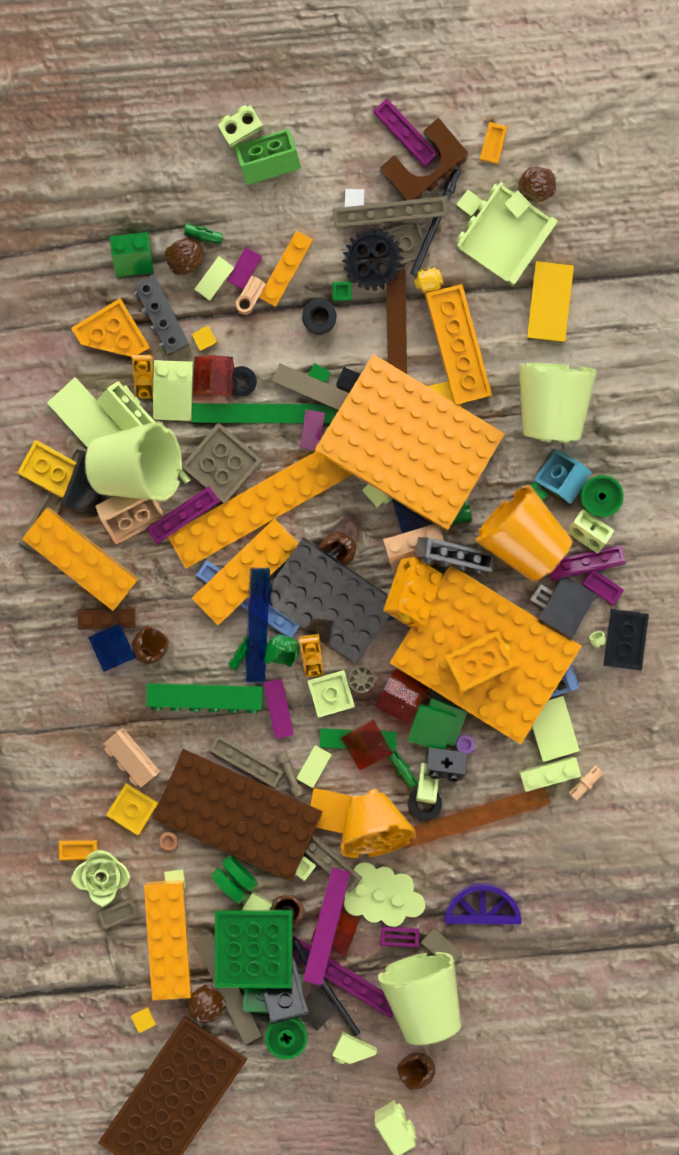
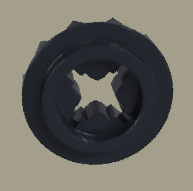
M235 367L227 375V388L235 396H248L256 388V375L248 367ZM245 375H247L245 382L249 386L247 387L246 385H241L237 389L238 381L234 377L236 376L237 378H243Z

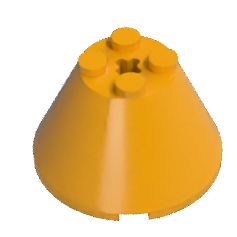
M375 789L368 791L367 795L353 796L349 799L350 804L340 845V851L343 856L349 858H359L360 854H368V857L379 856L408 845L410 843L409 839L412 837L415 839V829L386 794L379 793Z

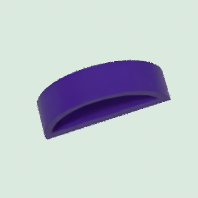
M488 883L472 884L458 891L449 901L444 915L445 924H522L521 914L514 899L502 888ZM474 891H480V914L463 898L465 895ZM486 891H492L503 896L485 914ZM457 902H459L469 913H452V910ZM507 902L511 904L515 913L495 914Z

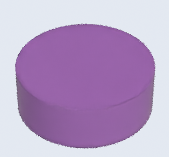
M461 735L456 741V748L459 752L469 754L475 748V741L469 735Z

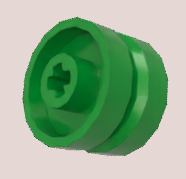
M607 475L590 478L585 482L579 493L582 508L598 518L611 516L617 512L624 498L623 489L619 482ZM601 492L605 494V498L602 500L598 497Z
M229 855L222 862L224 869L217 867L210 876L225 894L240 904L247 897L244 889L252 892L259 883L238 860Z
M300 1017L274 1024L269 1022L265 1034L266 1046L269 1052L275 1057L284 1060L299 1056L305 1049L308 1038L307 1026ZM284 1033H287V1035L290 1037L285 1038L283 1035Z

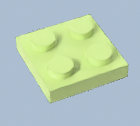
M344 670L308 680L318 718L355 707Z

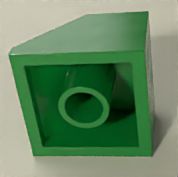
M148 232L110 236L116 277L154 273L151 241Z

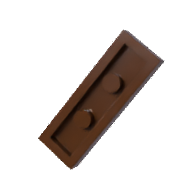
M111 609L77 610L78 629L136 628L135 609H115L114 611Z

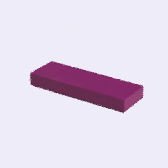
M282 679L263 682L275 739L294 735Z

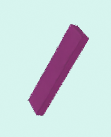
M385 99L373 111L377 118L424 168L439 156V153L388 99Z
M208 486L146 529L155 543L159 544L218 504L220 500L212 488Z
M622 545L601 549L598 554L591 551L563 557L555 569L549 573L550 579L552 581L626 565Z

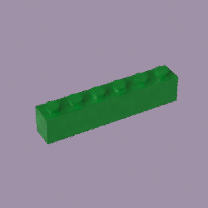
M147 683L146 707H151V710L161 711L162 707H170V711H181V708H189L191 712H200L201 708H208V712H220V709H227L228 713H239V709L247 710L246 713H258V710H262L263 686Z

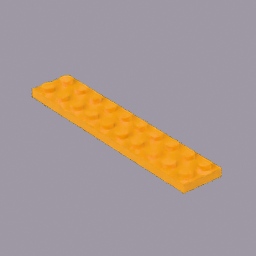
M314 452L193 520L168 538L184 567L187 569L353 474Z

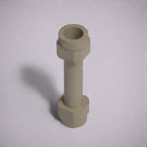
M283 751L276 754L277 761L282 765L291 786L292 796L296 797L303 794L302 787L297 783L288 762L290 759L287 752Z

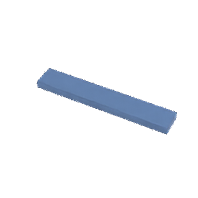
M206 560L196 576L208 583L221 569ZM255 592L240 605L285 636L293 637L300 627L299 624L263 601L262 597Z

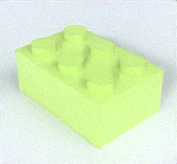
M395 1100L375 1111V1125L394 1155H401L416 1146L415 1126L410 1119L406 1120L405 1110L400 1103L396 1104Z

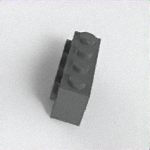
M153 275L134 284L136 290L133 293L137 301H142L144 307L141 309L146 319L150 317L153 323L150 325L152 332L155 336L159 335L161 342L158 344L162 352H167L168 355H171L190 346L156 276Z
M418 537L415 556L421 557L422 562L432 563L434 560L438 561L440 566L449 567L451 564L455 565L454 569L466 571V568H469L471 573L482 575L483 571L492 572L495 555L488 551L425 537Z

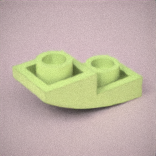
M218 256L195 287V290L208 300H211L234 267Z

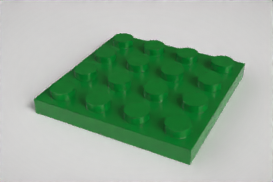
M215 910V988H292V910Z

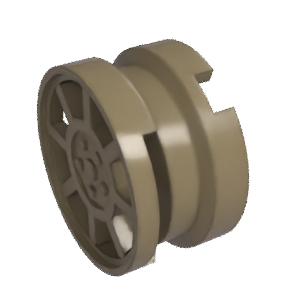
M363 665L356 666L348 675V683L355 692L365 693L373 687L375 676L369 667Z

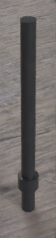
M458 169L453 170L449 182H446L444 186L443 196H447V202H449L451 194H454L457 188L456 183L461 173ZM442 216L433 217L410 272L411 275L417 277V273L422 266Z
M298 938L292 941V945L298 952L301 962L307 965L310 953L307 949H304ZM323 978L321 988L354 1036L358 1035L360 1030L325 978Z

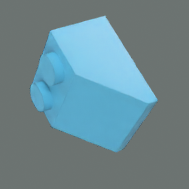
M554 449L534 481L571 504L592 471L579 461Z

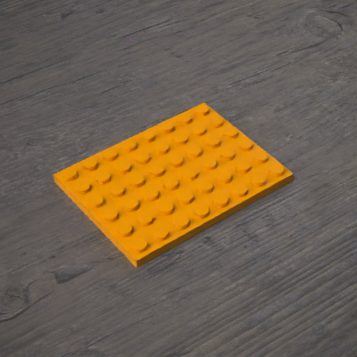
M373 354L314 451L447 531L505 433L462 407L455 405V403Z
M450 564L440 580L426 626L411 627L390 663L514 741L522 744L582 646L538 622V618L459 569H454V566ZM498 631L502 641L510 648V657L515 666L462 692L445 656Z

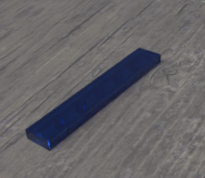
M250 567L246 682H265L266 663L264 660L268 630L269 567Z

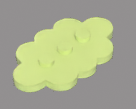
M361 862L355 866L354 870L363 878L351 892L347 890L345 892L344 906L349 914L355 916L363 914L369 922L375 923L382 920L386 925L395 927L403 923L406 916L417 917L423 913L425 900L421 894L413 891L414 882L406 873L395 874L387 866L376 869L369 862Z

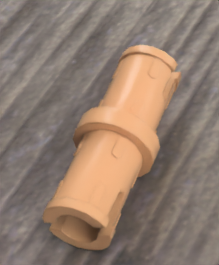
M595 765L584 778L581 777L579 779L580 782L568 793L578 801L588 789L591 790L593 788L592 785L604 773Z

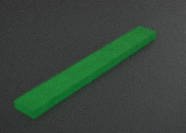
M192 403V423L304 424L306 410L325 413L323 424H331L339 410L325 404Z

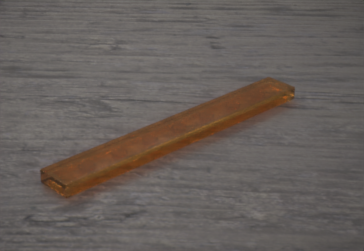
M546 786L414 825L412 827L415 829L416 837L415 839L413 837L410 838V843L404 846V849L549 805L551 802Z

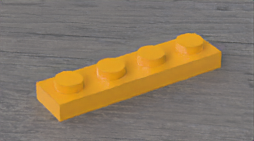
M296 230L260 294V299L274 307L277 306L310 248L313 239Z

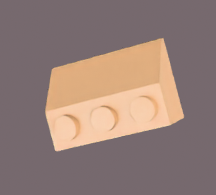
M114 496L95 506L102 523L115 544L146 530V528L165 516L158 500Z
M433 524L383 539L394 576L401 559L416 557L415 551L418 537L444 541L439 526ZM433 560L432 563H427V562H424V563H426L427 565L430 566V565H433V564H437L438 561H434V560Z
M121 728L104 743L106 746L104 750L110 757L114 756L118 760L116 764L123 772L126 770L130 774L129 779L135 786L139 785L142 787L160 772L124 728Z

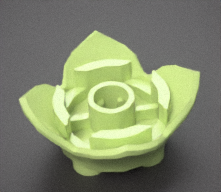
M97 850L90 853L86 861L75 869L71 881L76 888L87 890L94 903L104 907L115 898L119 888L127 886L130 881V874L127 868L109 852ZM99 872H103L104 874H106L104 878H101Z

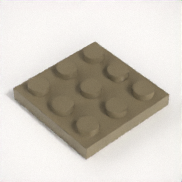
M218 423L183 463L182 468L206 488L210 486L216 496L223 503H226L261 463L262 459Z

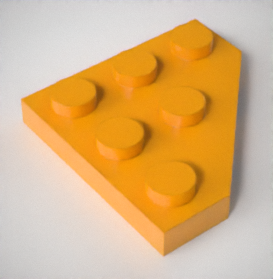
M121 299L116 300L71 328L83 346L128 357L140 355L150 349V346Z

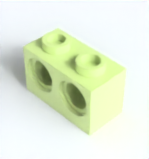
M246 105L242 106L236 111L237 114L231 117L230 115L223 117L218 124V128L230 148L263 129V125L251 105L248 107ZM245 116L253 118L251 124H244L242 120ZM230 125L237 128L233 134L226 132L227 127Z
M582 509L567 530V533L598 554L615 530Z

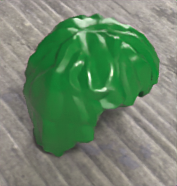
M285 635L272 637L265 647L264 662L291 667L299 656V643L294 638Z

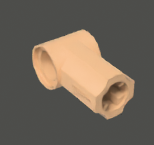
M253 276L249 279L242 294L236 301V308L240 314L248 315L253 311V307L266 285L262 280ZM242 301L250 303L248 309H241L239 305Z

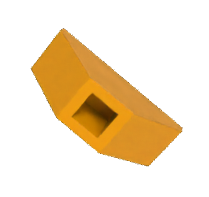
M132 355L135 397L138 399H153L154 355Z
M319 634L300 636L305 677L324 675Z

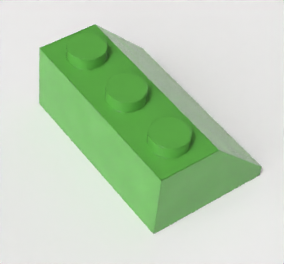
M289 129L234 145L246 185L301 169L297 150Z

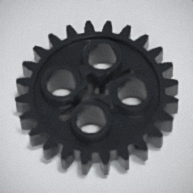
M370 228L369 233L364 229L362 236L356 233L357 239L350 238L352 245H346L349 252H343L347 259L342 260V262L348 264L343 269L350 271L347 277H354L352 283L356 284L358 282L359 288L365 285V290L369 291L371 286L374 291H377L378 286L384 290L385 283L391 286V279L397 281L394 275L401 274L398 267H404L400 260L405 259V257L399 255L404 250L397 248L400 242H393L396 237L394 235L389 237L388 231L382 234V229L378 228L376 233L373 228ZM386 245V251L380 254V246ZM363 246H367L368 249L365 255L360 254ZM374 256L377 258L390 257L389 260H374L373 263L370 261L357 262L358 259H373ZM382 264L387 265V270L384 273H380L379 270ZM367 265L368 272L362 275L361 268Z

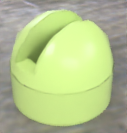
M602 631L594 632L589 636L590 642L594 647L600 648V645L604 646L606 638Z

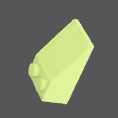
M154 360L153 419L192 421L193 362Z

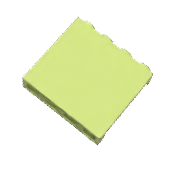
M500 182L498 186L494 184L488 193L491 195L489 200H483L478 210L480 213L478 216H472L467 226L469 229L467 232H461L456 240L458 242L456 248L511 286H514L558 220L548 217L532 205L516 218L504 206V203L515 193Z

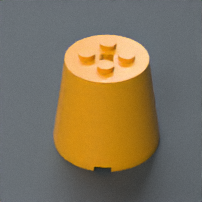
M525 485L513 493L515 497L509 502L504 500L493 511L477 532L480 534V537L477 536L475 541L534 582L555 569L556 565L568 553L572 545V539L530 485Z

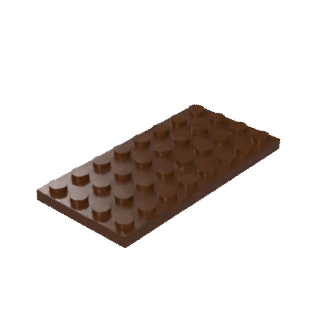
M183 749L152 819L292 882L323 811L189 750Z
M184 1015L106 1129L98 1144L114 1155H183L248 1058Z

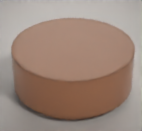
M165 832L159 838V846L164 851H172L178 845V837L173 832Z

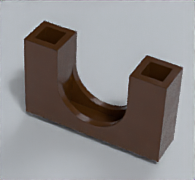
M437 118L423 132L440 155V164L432 174L427 176L413 175L395 155L380 167V172L404 200L422 199L424 192L427 190L431 192L438 186L437 181L441 178L445 180L453 173L452 169L456 165L460 167L467 161V150L440 118Z

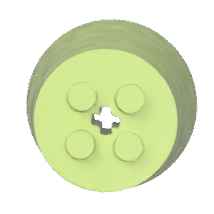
M520 363L519 380L523 435L540 439L542 442L558 440V442L570 443V440H580L597 370L578 366V370L569 369V365L526 363L525 366V364Z
M160 422L149 423L98 437L90 443L86 453L85 464L88 480L93 489L102 495L161 501L169 499L175 493L180 483L177 480L178 472L182 471L180 447L170 428L166 429L163 423Z
M436 952V956H427V953L406 957L385 968L386 972L380 973L378 976L379 983L401 1032L409 1044L425 1045L439 1042L453 1036L461 1028L454 959L448 953Z

